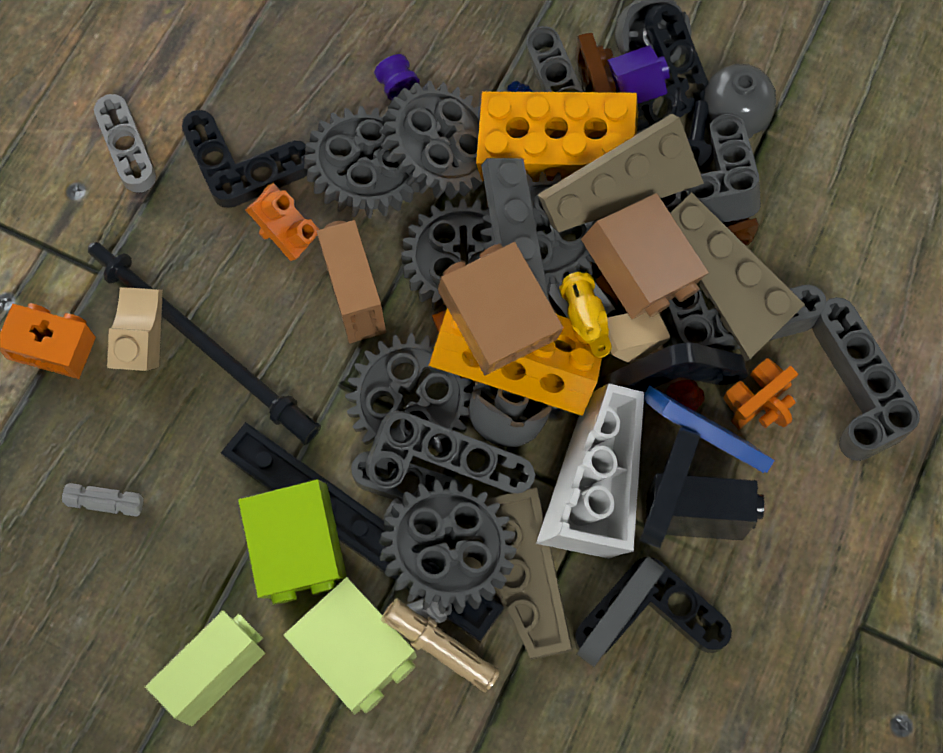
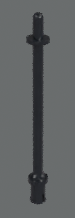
M92 242L88 245V253L105 267L103 275L107 283L113 284L120 280L130 288L153 289L130 269L132 260L128 254L123 253L115 257L98 242ZM162 297L161 316L269 408L270 420L274 424H282L304 445L310 443L317 436L321 425L296 406L297 400L292 396H278Z

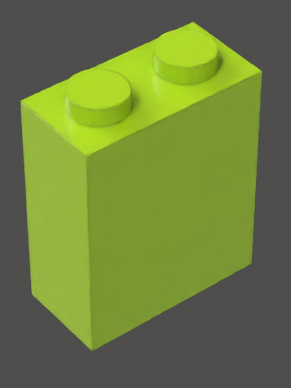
M314 480L238 499L258 598H271L273 605L290 602L297 599L296 592L311 589L312 595L330 592L336 587V582L343 581L347 577L326 483Z

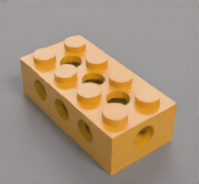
M482 92L476 159L482 181H484L481 165L487 158H523L526 175L529 174L533 182L539 181L541 172H545L547 181H553L557 172H560L563 180L637 135V93Z
M447 308L429 366L583 416L598 382L602 358L594 356L590 345L576 333L569 318L556 314L563 326V330L556 341L484 375Z

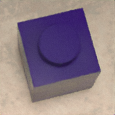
M650 45L608 60L617 93H637V104L668 94L664 80L670 78L666 60L663 56L657 57Z

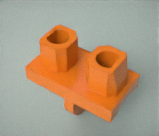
M274 183L268 185L262 194L246 209V212L261 227L259 231L260 236L263 239L270 238L290 261L296 260L317 236L316 230H319V228L311 219H305L294 207V199L286 190L280 191Z
M766 358L750 375L763 388L754 395L742 381H739L725 393L723 399L735 413L731 422L740 430L761 411L765 410L766 413L758 419L763 427L767 428L773 422L781 427L789 425L793 418L788 409L796 404V402L789 394L782 400H779L778 397L792 386L791 381L799 374L791 365L783 371L771 359Z

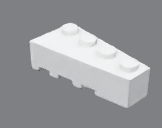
M608 383L592 393L583 416L579 415L536 544L604 558H612L634 551L644 392Z

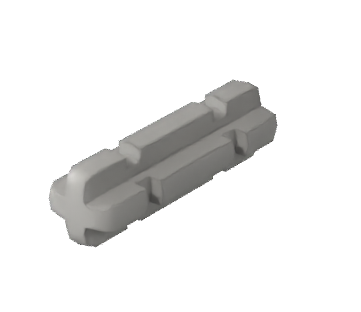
M68 483L65 485L62 494V502L68 507L81 508L83 505L88 510L116 514L121 511L123 515L139 516L143 507V497L139 493L128 491L122 494L120 490L88 486L85 489L83 485Z

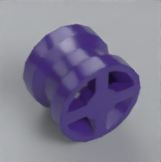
M396 54L385 58L374 71L377 81L385 85L384 92L391 101L404 88L410 90L414 83L420 84L416 73L409 70V61L403 54Z

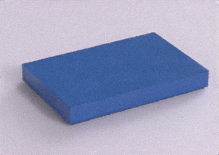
M650 385L644 394V401L659 414L687 430L701 434L700 437L762 473L769 471L775 460L752 443Z

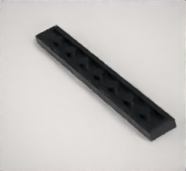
M245 422L222 450L221 455L270 491L314 480L326 483L339 541L385 574L387 566L392 561L380 560L382 549L387 547L379 544L381 534L388 532L383 528L384 520ZM412 548V551H413L414 553H420V552H421V551H419V550H416V549ZM422 564L423 569L427 573H441L440 568L436 564ZM399 575L388 576V577H390L391 579H393V580L396 582L397 579L399 578ZM481 596V603L478 609H474L468 601H465V607L461 614L457 613L453 603H451L452 612L450 615H447V619L481 643L505 607L494 599L489 601Z

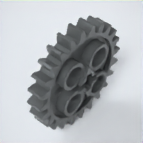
M428 81L423 88L418 83H414L410 90L404 88L397 97H394L388 106V110L382 117L385 124L380 129V133L387 137L381 144V147L392 149V152L386 159L387 162L398 161L400 166L395 171L396 175L406 172L409 175L406 183L408 186L418 181L420 183V193L423 194L428 187H431L435 198H438L444 191L449 199H453L458 192L464 197L472 189L477 190L484 182L481 179L476 164L481 106L473 108L470 105L473 99L471 95L467 96L464 100L460 98L459 87H456L452 93H449L445 82H442L437 90H435L431 81Z
M363 106L359 107L358 115H353L348 108H344L343 118H340L335 113H331L330 123L322 120L319 121L318 131L312 130L310 142L306 143L304 169H308L307 181L315 182L314 193L325 192V204H329L334 200L338 201V212L344 210L346 206L352 207L353 217H356L360 209H365L368 218H372L374 209H378L383 216H387L389 205L395 210L400 211L402 201L411 203L414 192L420 191V183L418 181L409 186L406 184L409 177L406 172L396 175L395 171L400 166L398 161L387 162L386 159L392 152V149L381 147L387 136L380 133V129L385 122L382 120V117H379L378 108H375L371 115H366ZM355 182H363L365 183V185H360Z
M541 172L538 182H533L529 174L526 175L540 253L547 255L542 260L548 294L551 284H557L559 288L562 285V280L569 274L580 271L590 275L593 274L589 261L594 263L595 261L581 241V238L600 220L597 219L561 232L556 231L551 226L538 194L561 181L560 172H557L553 181H547L545 172ZM490 215L483 216L484 225L488 228L481 231L483 242H486L483 245L484 250L495 245ZM571 233L580 235L577 240L572 242L563 240L566 235Z
M461 198L459 208H453L452 204L447 200L445 201V211L442 212L434 205L431 206V218L422 214L418 215L420 227L410 225L409 236L411 238L403 239V249L405 251L401 252L402 264H405L403 267L404 278H411L409 280L411 291L420 289L419 301L424 302L429 298H433L432 310L434 311L442 304L446 305L438 292L441 277L437 276V274L445 271L453 264L461 262L460 229L467 230L468 264L480 259L479 255L484 251L483 245L486 243L477 242L475 239L482 237V230L488 229L484 225L483 216L490 215L489 207L486 211L480 210V200H476L472 208H467L464 198ZM440 238H449L452 241L444 244L436 240Z
M413 333L409 334L407 344H401L397 335H394L393 347L387 348L382 341H379L378 348L380 353L377 356L367 350L364 352L369 362L367 366L355 363L354 366L361 376L360 378H348V382L357 391L345 394V398L347 401L357 404L347 410V414L349 417L361 418L352 427L355 432L367 430L362 439L365 445L375 440L380 424L386 415L390 412L402 411L405 406L402 395L404 393L408 395L413 393L425 368H429L431 372L417 389L416 393L419 402L411 401L404 412L414 416L425 417L428 421L450 430L466 433L467 427L460 420L461 418H470L469 409L464 407V404H470L471 394L464 391L473 386V380L468 378L461 379V376L429 366L434 350L431 348L430 336L426 335L420 345L416 344ZM402 363L411 364L415 368L413 375L406 380L397 379L393 375L395 368ZM434 383H443L449 388V391L444 398L434 400L427 395L428 388ZM382 396H387L394 400L393 408L385 414H379L373 410L374 402ZM401 418L396 428H391L390 426V436L394 441H402L409 436L410 432L407 430L408 421ZM441 433L432 436L428 443V449L434 448L438 454H443L441 443L444 441L448 442L446 436Z
M435 480L432 492H428L420 484L417 488L416 498L412 494L405 492L402 499L403 505L393 504L391 509L393 517H386L383 528L388 532H383L380 537L379 544L387 546L382 549L380 560L392 561L387 566L385 575H399L394 587L396 591L406 586L410 588L407 601L411 602L418 596L423 597L424 610L429 608L432 601L438 602L440 614H444L448 604L453 603L457 613L461 614L465 607V601H468L474 609H478L481 603V596L491 601L496 593L494 587L498 589L503 588L507 581L504 575H509L514 566L508 560L513 559L517 549L508 544L512 543L515 532L503 531L510 519L508 516L499 518L495 516L500 507L499 503L490 506L484 504L487 498L486 492L481 493L475 498L472 496L471 484H468L463 492H459L455 480L451 481L448 490H443L440 482ZM465 519L472 524L473 528L463 529L456 524L455 520ZM425 524L432 529L433 533L423 535L414 526ZM476 539H481V540H483L484 543H481V542H478V541H474V540H476ZM412 548H414V549H416V550H419V551H421V552H420V553H414V552L412 551ZM473 557L480 562L482 567L478 569L468 567L464 563L463 558ZM422 564H436L440 568L441 573H427L423 569Z

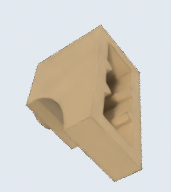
M120 287L116 317L112 327L109 328L107 368L148 371L159 367L163 290Z

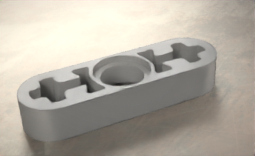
M108 94L101 97L94 106V114L118 174L128 190L136 193L147 191L154 185L156 173L131 112L121 96ZM109 110H116L121 124L114 126L109 116ZM131 136L135 139L133 146L127 150L115 148L117 140L121 137ZM136 160L142 177L137 179L133 176V171L129 162Z

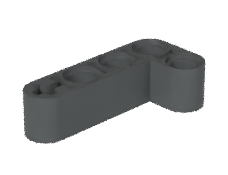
M801 285L790 288L805 305L769 341L813 328L827 304L826 296L822 290L813 285ZM700 290L686 299L690 304L689 307H678L674 304L673 299L669 300L670 306L662 311L673 345L692 343L686 339L684 334L696 333L703 342L693 344L728 352L740 349L732 333H728L723 328V323L720 320L721 315L716 308L707 310Z
M839 297L827 300L823 304L821 315L812 329L863 413L851 421L839 438L841 452L851 460L861 461L903 441L917 427L920 421V413L851 302ZM847 348L857 350L861 354L862 359L851 357L847 352ZM872 381L879 384L883 393L872 391L867 382ZM895 415L899 417L903 422L904 428L894 426L888 416ZM854 432L864 433L869 439V445L859 443L854 437Z
M403 411L390 412L384 417L365 466L370 480L380 488L386 489L393 488L401 483L412 456L427 460L510 493L518 494L525 492L531 487L535 477L534 468L528 460ZM397 419H406L411 428L409 436L402 441H394L389 432L391 424ZM441 433L446 436L448 447L443 454L435 456L429 452L428 443L432 436ZM481 448L485 454L484 464L479 469H469L466 463L468 453L473 449ZM381 458H392L396 464L394 474L387 479L376 477L374 471L376 463ZM499 463L512 469L516 467L521 472L520 478H512L510 481L508 476L495 471L496 464Z

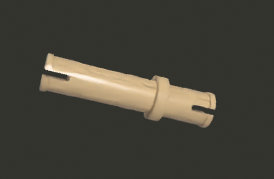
M398 598L384 612L381 621L411 641L410 645L416 650L423 649L458 675L467 679L483 693L487 692V689L489 690L497 680L500 672L499 669L484 661L460 642L444 633L443 630L437 627V622L431 617L426 619L417 614Z

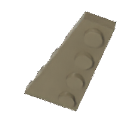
M670 114L538 194V197L551 226L556 231L561 232L609 216L656 193L660 198L702 185L704 182L681 120L674 114Z
M691 192L670 214L709 272L700 280L699 285L706 297H710L721 315L720 320L728 333H732L740 346L739 351L747 362L805 304Z
M538 488L528 489L518 494L510 493L486 499L484 504L487 506L495 503L500 504L495 515L497 518L509 517L510 520L503 531L515 532L512 543L508 544L517 549L513 559L508 560L514 566L509 575H504L507 581L503 588L498 590L530 658L534 660L573 651L551 547L536 544L545 518ZM466 520L469 529H472V524ZM476 539V540H474V541H478V542L484 543L483 540H481V539Z

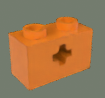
M12 303L0 332V352L8 360L80 379L96 337L87 326L86 320L79 316L65 313L61 317L51 314L48 309L37 304L29 303L27 307Z

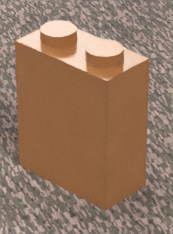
M657 193L598 220L581 238V241L631 319L646 312L649 317H653L670 306L669 300L675 297L679 302L686 300L700 290L697 283L709 273Z
M355 220L348 222L335 221L326 225L324 229L316 230L349 344L385 334L386 328L381 302Z
M515 242L505 247H502L501 244H495L484 250L479 255L480 259L467 265L465 261L453 264L443 272L444 276L441 277L438 292L484 375L556 341L563 330L561 322Z

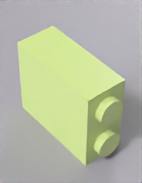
M346 577L284 634V637L354 715L361 709L366 714L382 700L384 695L381 693V690L392 680L398 684L415 668L412 661L417 656L415 650L395 629L381 621L382 615Z
M222 611L145 687L175 719L193 726L265 654L257 645L263 638L239 613L231 619Z

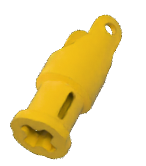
M575 272L569 274L562 280V285L559 289L562 297L569 303L567 313L572 327L590 345L594 356L598 358L605 357L610 353L612 345L608 336V318L601 299L595 296L593 291L595 288L594 279L589 273ZM573 285L577 286L579 293L574 290Z

